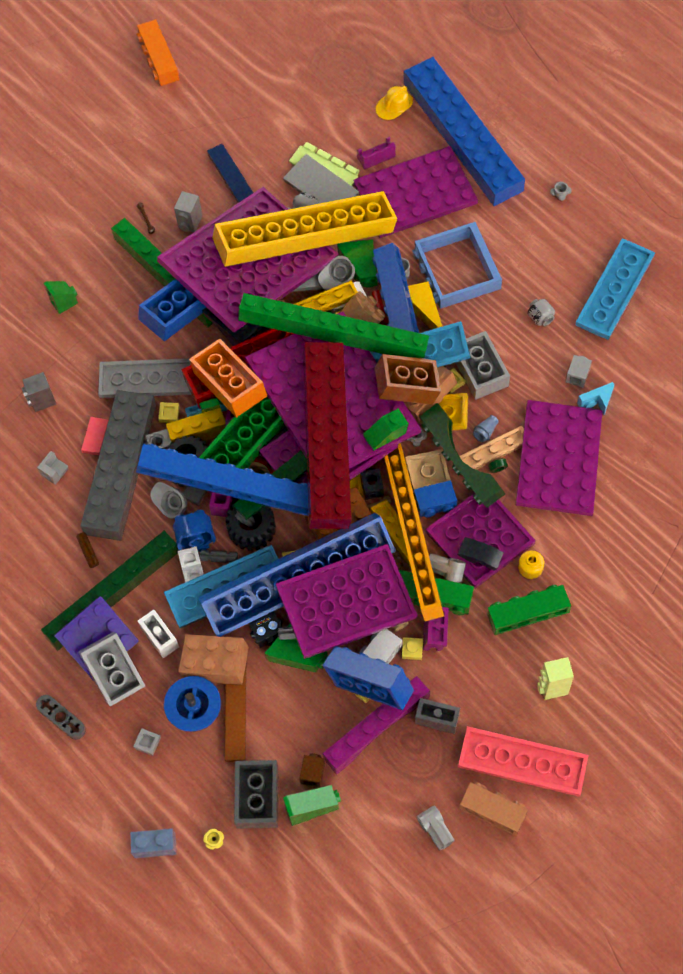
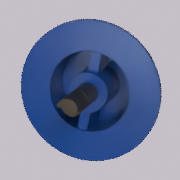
M188 676L176 681L169 688L164 699V711L170 723L176 728L187 732L200 731L210 726L217 718L221 708V698L216 686L209 680L199 676Z

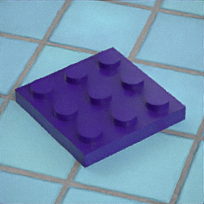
M101 596L95 599L54 635L92 680L93 678L78 651L112 632L117 633L126 651H129L139 642Z

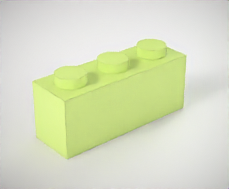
M569 658L544 662L543 669L540 670L541 676H539V682L537 683L539 694H543L544 700L568 695L574 678Z

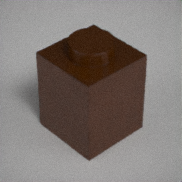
M310 753L309 756L304 755L299 778L300 784L321 787L325 767V759L321 758V755Z

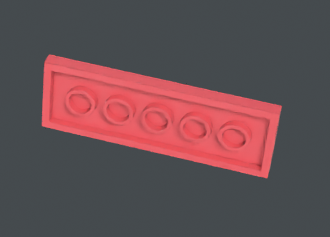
M467 726L458 768L580 797L589 755Z

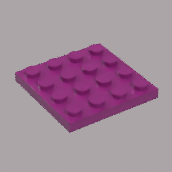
M473 495L426 528V533L448 558L466 562L463 576L474 586V589L532 547L536 542L499 499L487 508L483 503L479 505ZM465 537L480 541L504 552L495 571L478 562L473 564L457 555Z

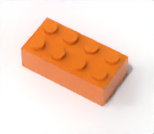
M218 339L189 359L194 374L236 418L267 397L263 382L221 339Z

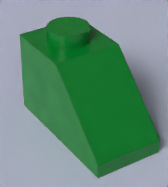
M46 281L43 283L50 302L59 314L78 304L76 290L73 286L69 287L66 281Z
M398 408L382 416L363 434V437L374 451L405 435L409 423Z

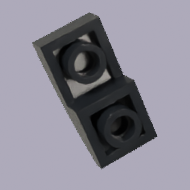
M465 537L457 555L473 564L478 562L495 571L504 552L480 541Z

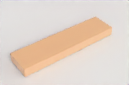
M520 426L461 455L460 458L464 463L476 470L522 448L524 428Z

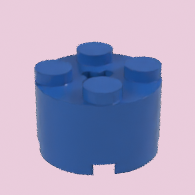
M197 510L194 513L175 517L173 531L177 547L180 551L197 547L198 552H200L201 550L208 549L212 541L213 544L215 543L216 537L211 518L205 514L204 510Z

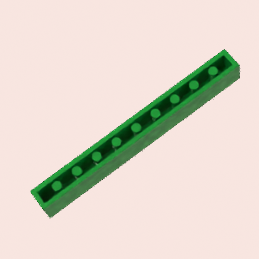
M243 293L239 307V321L328 342L343 343L346 346L380 354L424 359L429 335Z

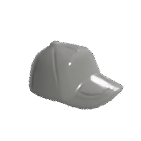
M337 256L320 271L318 282L325 290L339 286L354 277L355 267L347 257Z
M157 482L152 488L151 500L166 517L175 518L185 512L187 499L182 491L163 482Z

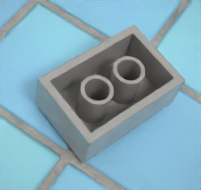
M484 331L467 338L471 358L455 363L466 380L465 382L474 399L477 400L509 387L510 374L487 332Z
M112 632L78 651L108 706L116 704L145 687L117 633Z

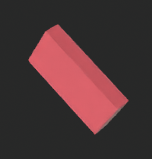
M90 417L81 449L82 453L100 455L109 420Z

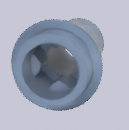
M490 415L486 420L474 427L473 436L480 442L489 440L496 425L499 423L498 419Z

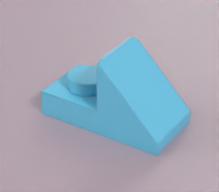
M611 382L579 395L578 407L592 408L598 404L603 415H605L613 393L614 383Z

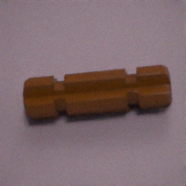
M85 532L77 534L76 538L89 567L94 568L98 566V559Z

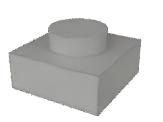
M141 728L133 747L136 750L153 756L161 736Z

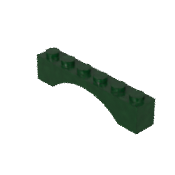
M436 403L420 416L423 421L421 423L422 427L427 433L431 432L433 434L431 439L436 446L439 447L441 445L444 449L441 453L446 460H452L455 464L452 468L458 476L460 474L463 475L465 479L462 482L468 490L473 489L476 493L473 497L479 505L483 503L488 508L506 494L491 474L473 469L461 460L453 442V422L439 403Z

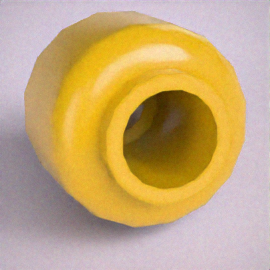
M526 551L519 558L518 569L520 574L527 579L539 577L544 569V558L537 551Z

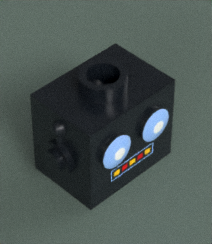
M274 611L249 623L250 635L255 639V643L258 644L259 648L266 645L271 646L278 638V629L282 628L283 623L281 619L277 618Z

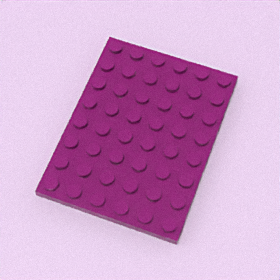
M262 187L159 255L157 262L230 330L236 332L247 324L246 322L239 321V307L243 293L279 301L323 270L339 254L330 246H324L225 267L212 238L215 224L289 210L268 190Z
M343 311L338 313V315L346 316ZM293 334L246 356L245 362L263 382L267 397L307 459L305 342L328 341ZM343 345L349 468L421 433V428L403 401L379 399L375 373L377 362L370 351ZM399 408L409 423L406 434L373 451L363 437V434L382 416Z

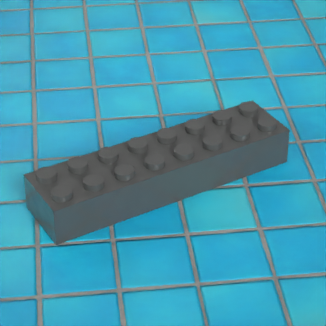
M117 390L80 525L82 531L87 536L122 541L139 473H136L142 446L147 442L145 435H148L156 409L153 395Z

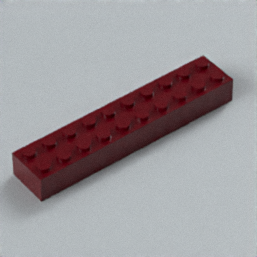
M305 342L303 364L309 529H349L352 518L343 343Z

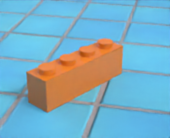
M157 20L137 25L138 33H136L138 42L143 44L141 45L143 54L148 55L147 62L150 68L153 67L152 74L155 81L158 80L160 86L180 80L177 66Z

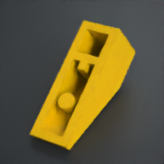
M429 281L408 286L414 313L431 330L443 327Z

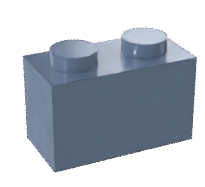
M173 828L130 832L131 854L134 858L176 855V834Z

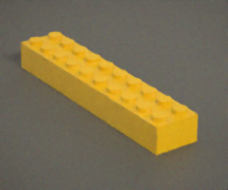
M384 191L217 223L214 226L212 238L226 267L392 233L397 217Z

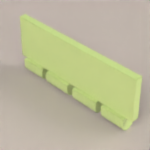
M308 142L304 146L300 145L289 160V163L296 165L307 154L352 187L354 185L353 179L359 178L357 176L359 174L357 168L349 164L346 166L344 161L336 157L332 158V155L321 149L317 151L318 148Z

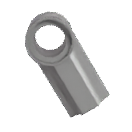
M430 554L429 557L434 573L445 576L444 578L449 581L462 582L466 562Z
M435 805L416 816L425 832H428L439 851L455 842Z

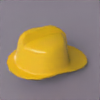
M391 87L387 94L376 104V114L384 120H392L409 109L413 104V97L408 93L407 87Z

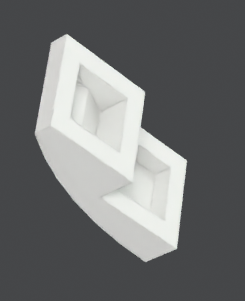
M197 547L178 551L185 582L204 575Z

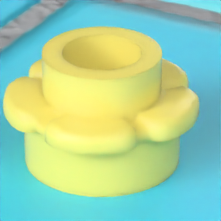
M210 829L204 835L203 841L206 843L207 848L211 850L214 848L218 849L223 845L224 835L217 829Z

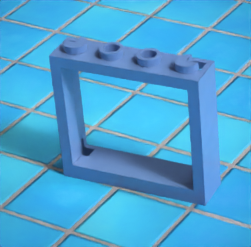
M476 222L415 241L413 255L415 259L419 260L420 271L422 274L425 273V281H429L434 301L438 303L440 309L501 289L502 278ZM470 238L489 281L442 295L424 253Z

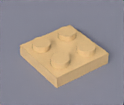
M442 449L405 457L413 493L414 489L450 481L445 457L441 453Z

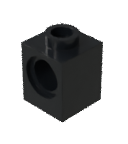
M368 468L360 473L365 500L384 497V486L380 469ZM371 480L376 481V483L373 485L368 484L367 482Z

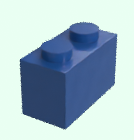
M451 480L414 489L419 517L425 516L428 518L436 513H448L457 506V498Z

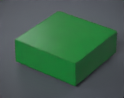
M218 398L201 402L200 408L202 413L220 408Z

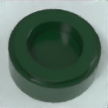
M505 458L488 464L491 473L503 471L508 467Z

